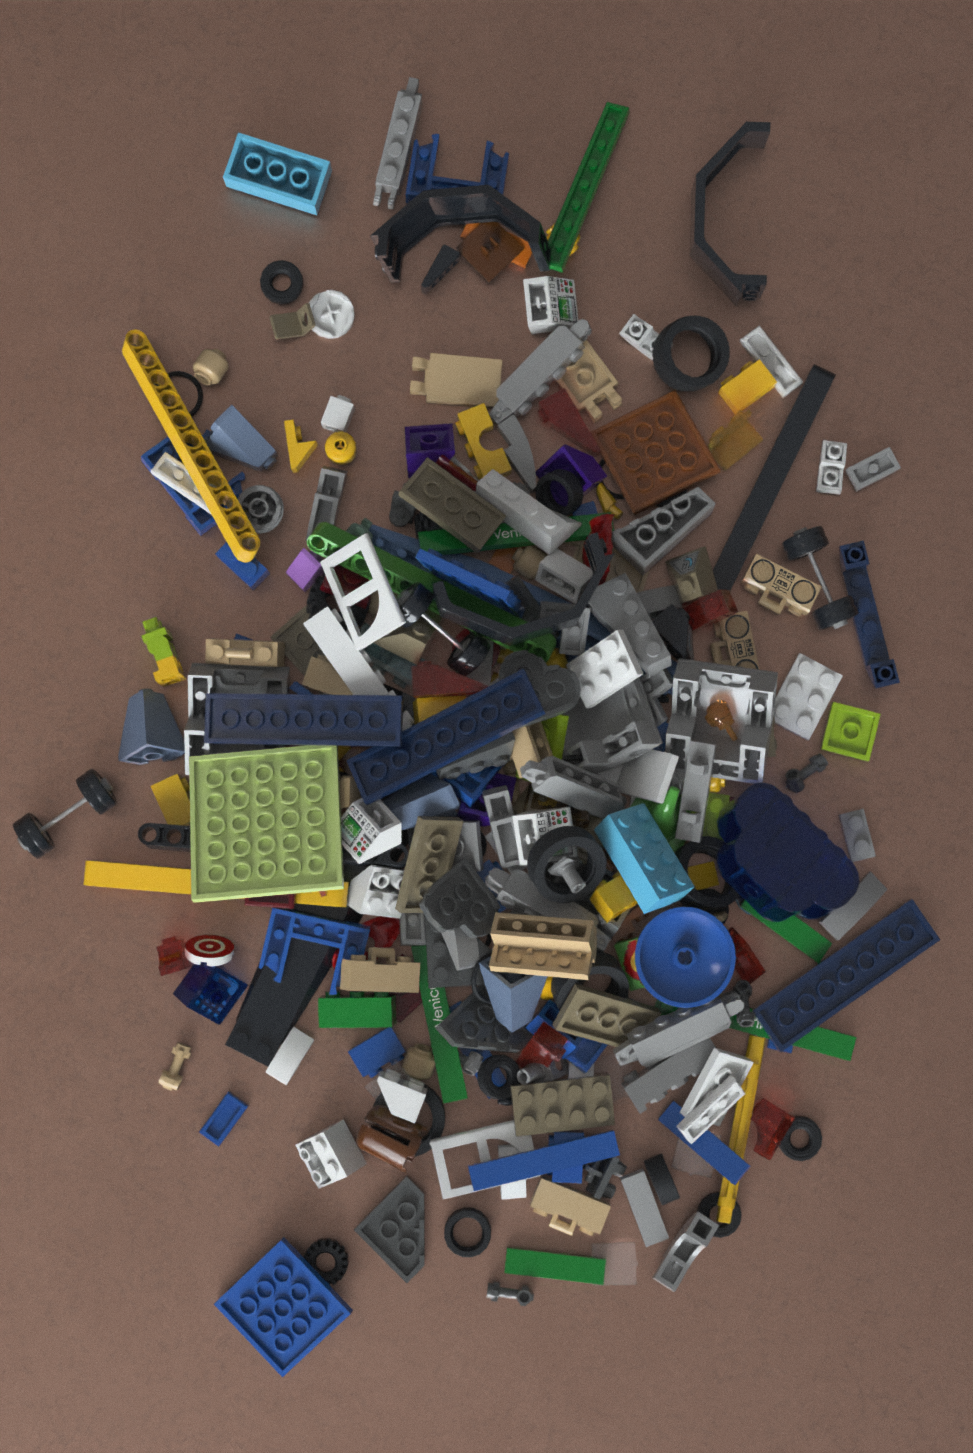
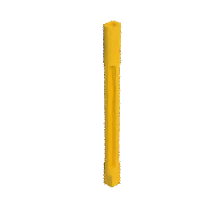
M749 1035L745 1057H748L754 1063L741 1085L745 1094L736 1103L728 1145L742 1159H744L766 1038ZM724 1176L722 1177L716 1221L730 1224L732 1211L735 1208L739 1181L736 1185H733Z

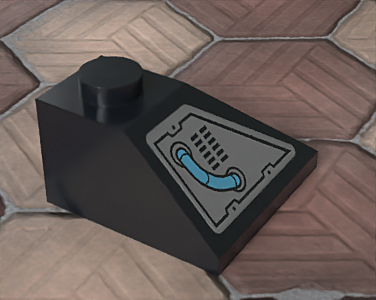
M670 604L652 622L668 652L677 661L679 658L694 660L693 632L689 622L691 617L683 608L677 609L673 604Z

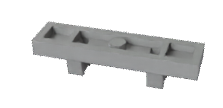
M691 740L675 837L677 839L700 843L702 840L717 744ZM686 810L695 811L698 813L690 814L687 813Z

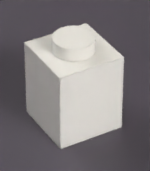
M338 395L337 398L330 396L321 420L322 428L333 432H347L355 411L351 399L342 395Z

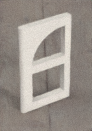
M368 533L363 534L320 562L357 650H362L406 623ZM361 551L373 579L345 596L334 567ZM378 590L379 609L371 627L361 635L350 607Z
M514 1120L430 1139L429 1144L432 1148L442 1198L447 1199L477 1192L473 1190L472 1184L451 1189L443 1154L444 1149L476 1142L480 1162L491 1160L486 1139L504 1140L521 1153L534 1149L531 1135L516 1137Z

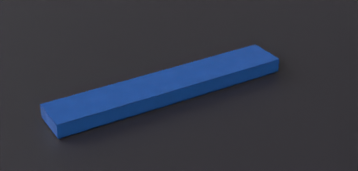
M610 1130L468 1165L473 1190L478 1191L620 1156L615 1132Z

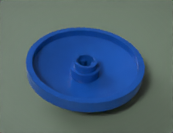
M676 907L659 913L645 925L636 943L635 965L642 984L655 998L674 1007L692 1008L712 1001L727 987L735 969L736 954L730 933L716 917L698 908Z

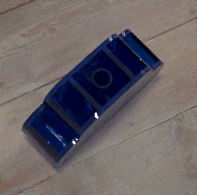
M769 783L753 784L730 800L720 811L717 819V828L725 843L717 854L719 873L763 918L772 922H783L798 914L806 919H819L847 904L857 892L859 874L844 850L836 846L828 838L826 832L814 825L810 817L805 812L800 811L793 804L792 799L782 793L777 787Z

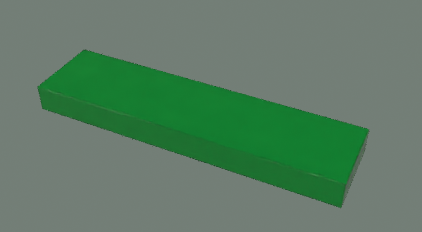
M752 886L739 905L816 963L821 961L833 944L755 886Z
M507 1247L504 1273L603 1285L606 1258Z

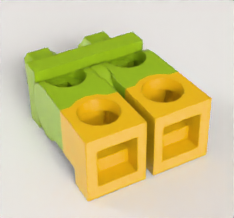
M157 617L143 621L142 623L146 634L141 635L143 642L147 645L149 652L154 655L159 668L158 671L153 672L156 682L162 687H167L186 680L176 649L170 642L174 640L172 633L163 627L162 622L158 621Z

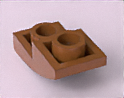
M639 905L634 907L626 915L620 928L611 938L612 941L616 942L619 940L620 942L632 938L631 932L636 929L631 921L635 919L636 922H639L648 917L649 914H644Z

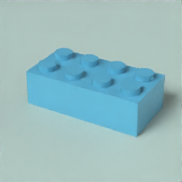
M238 132L223 179L226 187L318 215L332 168L330 161Z
M644 803L608 814L594 829L644 914L680 901L695 887Z

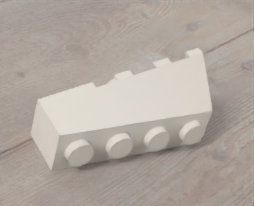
M494 469L477 482L476 493L506 515L504 522L549 555L582 525L581 522L548 509Z

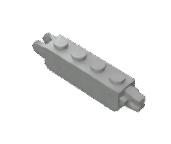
M409 77L406 90L401 89L397 93L375 181L376 191L373 201L375 206H379L382 200V193L386 192L390 193L387 203L388 209L393 210L397 195L400 196L422 109V94L417 93L419 79Z
M579 319L570 329L566 326H558L497 388V398L499 400L490 411L489 416L498 425L513 414L517 418L521 414L525 415L531 409V403L537 397L541 398L550 388L549 385L555 379L559 380L566 373L567 370L565 368L571 362L575 363L582 357L583 350L585 349L583 342L592 334L588 320Z
M554 756L545 757L541 762L529 760L520 768L521 776L532 782L533 791L572 806L575 809L587 811L593 816L604 819L608 814L627 809L624 807L627 803L626 797L620 794L618 783Z
M494 867L488 872L489 875L485 877V884L498 894L496 899L504 907L513 909L522 915L593 920L597 933V951L603 952L611 938L597 928L599 921L592 912L575 902L556 903L546 899L540 894L530 879L529 874L521 869L513 870L511 874L500 870V868Z
M732 990L729 993L726 992L717 996L704 1005L692 1008L679 1007L670 1014L657 1017L649 1024L638 1026L632 1032L626 1034L628 1037L627 1041L613 1049L618 1063L622 1066L639 1060L642 1066L649 1067L727 1030L731 1024L729 1017L738 1014L741 1010L743 1011L744 1001L740 999V995L736 991Z

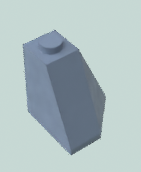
M233 405L214 421L210 428V438L204 437L212 455L262 472L264 469H270L277 461L276 457L278 454L276 450Z
M141 689L130 697L118 761L142 765L149 764V760H158L162 758L163 762L173 761L185 754L183 737L164 694L153 692L152 689Z
M431 774L401 788L382 801L401 822V830L415 828L418 816L457 817L455 810L460 805L451 784L439 780V778Z
M490 956L479 962L485 986L496 1019L509 1031L514 1032L532 1021L547 976L490 971Z

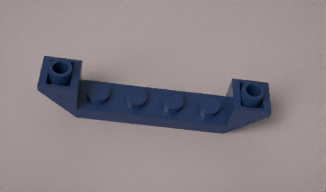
M864 540L839 546L841 575L846 595H852L859 610V614L852 619L865 669L875 689L900 683L895 661L889 658L866 567L870 563Z

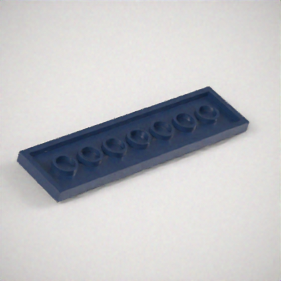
M522 669L402 731V747L373 746L346 761L362 799L368 806L543 716L546 712L525 669Z
M206 693L204 743L402 747L404 697L392 695Z
M909 899L751 1011L755 1013L756 1019L777 1050L782 1052L940 941V938L913 899Z

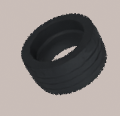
M697 315L679 318L667 325L656 338L652 354L653 365L662 381L673 387V389L681 391L703 389L716 382L728 366L730 358L728 338L720 326L709 318ZM690 330L699 334L706 341L710 349L711 362L709 368L699 377L683 374L676 367L672 359L671 345L673 339L682 331Z

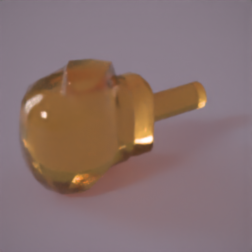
M717 700L711 703L706 711L705 720L712 727L718 726L719 730L726 729L731 740H737L738 738L731 727L735 721L727 702Z

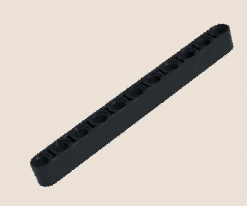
M816 364L810 370L713 568L719 594L702 600L720 609L723 607L836 374Z
M145 823L138 830V838L147 848L191 852L190 826ZM151 830H155L157 833L156 838L153 841H146V834ZM173 833H181L179 842L170 843V837ZM399 844L379 854L377 859H368L360 864L353 857H343V865L365 867L376 865L402 869L406 866L409 853L404 845ZM402 851L405 854L404 859L400 862H394L391 860L393 852Z

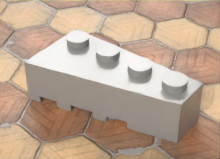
M697 487L672 500L671 503L651 511L650 514L630 522L629 525L621 529L618 528L613 531L611 535L612 545L643 576L712 514L716 503Z
M626 573L597 586L587 606H590V612L597 618L598 622L611 634L616 630H624L640 667L649 676L671 666V655Z
M710 1038L705 1039L646 1067L638 1073L636 1070L630 1072L623 1077L625 1081L621 1085L641 1114L647 1110L645 1104L648 1102L651 1104L659 1102L668 1094L667 1090L670 1088L672 1090L678 1089L689 1081V1076L695 1077L699 1075L715 1046Z

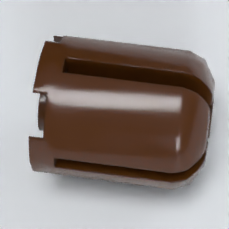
M376 1105L366 1114L365 1122L408 1146L361 1124L357 1133V1146L360 1150L406 1173L407 1169L404 1168L406 1161L412 1163L422 1143V1137L419 1135L422 1129L427 1131L428 1127L421 1123H413L392 1115L389 1108L384 1105Z

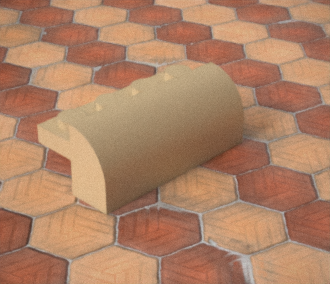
M495 912L490 933L494 943L489 963L490 971L589 980L592 963H595L597 952V933L593 920Z

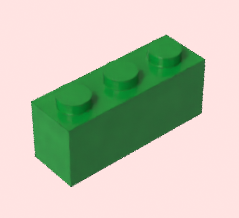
M325 991V995L318 998L319 1028H388L397 1024L396 994L374 992V994L364 995V991H349L350 995H340V991H337V994L330 995V991Z

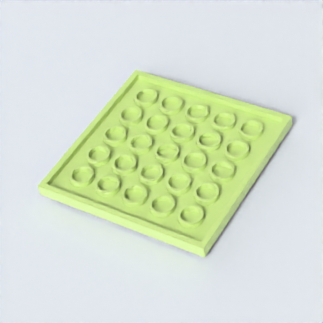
M304 745L189 756L191 900L194 903L344 889L338 746Z

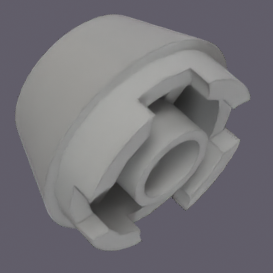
M255 485L245 489L239 495L238 501L256 533L269 532L282 520L284 513L283 501L280 495L272 488L264 485Z

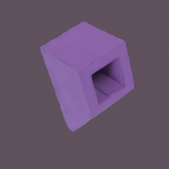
M303 548L286 571V574L306 592L315 583L316 578L324 574L320 563L323 559L312 550L308 552Z

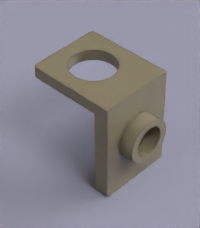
M310 303L303 305L297 312L274 314L269 317L275 339L305 336L316 326ZM305 312H306V314H307V316H308V324H307V325H306L305 320H304V314H305Z

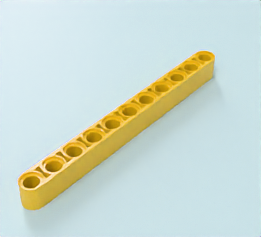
M137 329L128 331L122 347L123 356L234 556L241 562L247 563L252 561L260 547V539L147 336L144 332ZM220 504H224L228 508H223ZM232 525H237L240 529H236ZM243 545H247V546H249L251 549H250V550H249V549H246V548L243 547Z
M85 860L83 885L191 894V869ZM344 882V889L296 893V903L347 907L349 882Z

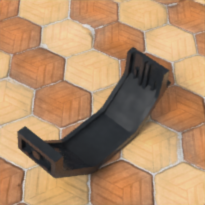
M746 121L696 174L691 190L690 257L735 306H737L740 298H743L744 301H755L757 298H761L767 285V275L734 273L706 242L704 237L705 189L741 149L765 148L770 134L771 122Z
M490 185L423 190L370 235L375 245V257L380 261L382 270L387 274L391 283L400 282L402 262L405 253L437 227L484 222H499L527 241L540 272L550 271L552 250L540 221Z
M598 533L588 535L584 549L593 576L576 606L570 610L515 627L504 625L454 605L448 598L443 581L433 584L432 593L434 594L441 617L512 646L577 625L615 553L605 556L607 547L604 539H599Z

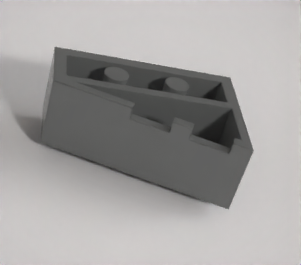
M511 731L436 770L439 780L444 778L454 779L463 773H477L486 767L505 765L510 761L515 742L513 732Z

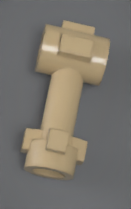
M177 1042L176 1047H173L171 1053L175 1054L171 1067L169 1071L163 1070L159 1080V1084L163 1085V1088L171 1091L179 1089L183 1076L178 1074L184 1058H190V1046Z

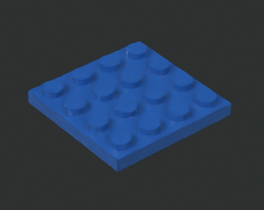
M431 548L428 551L419 549L415 558L432 575L510 614L522 618L525 608L521 605L522 601L517 598L518 596L513 594L514 591L509 589L510 586L498 580L494 584L487 578V575L475 569L471 573L465 568L464 564L454 559L448 562L447 559L442 557L441 553Z
M285 1237L214 1303L220 1312L282 1377L353 1311Z

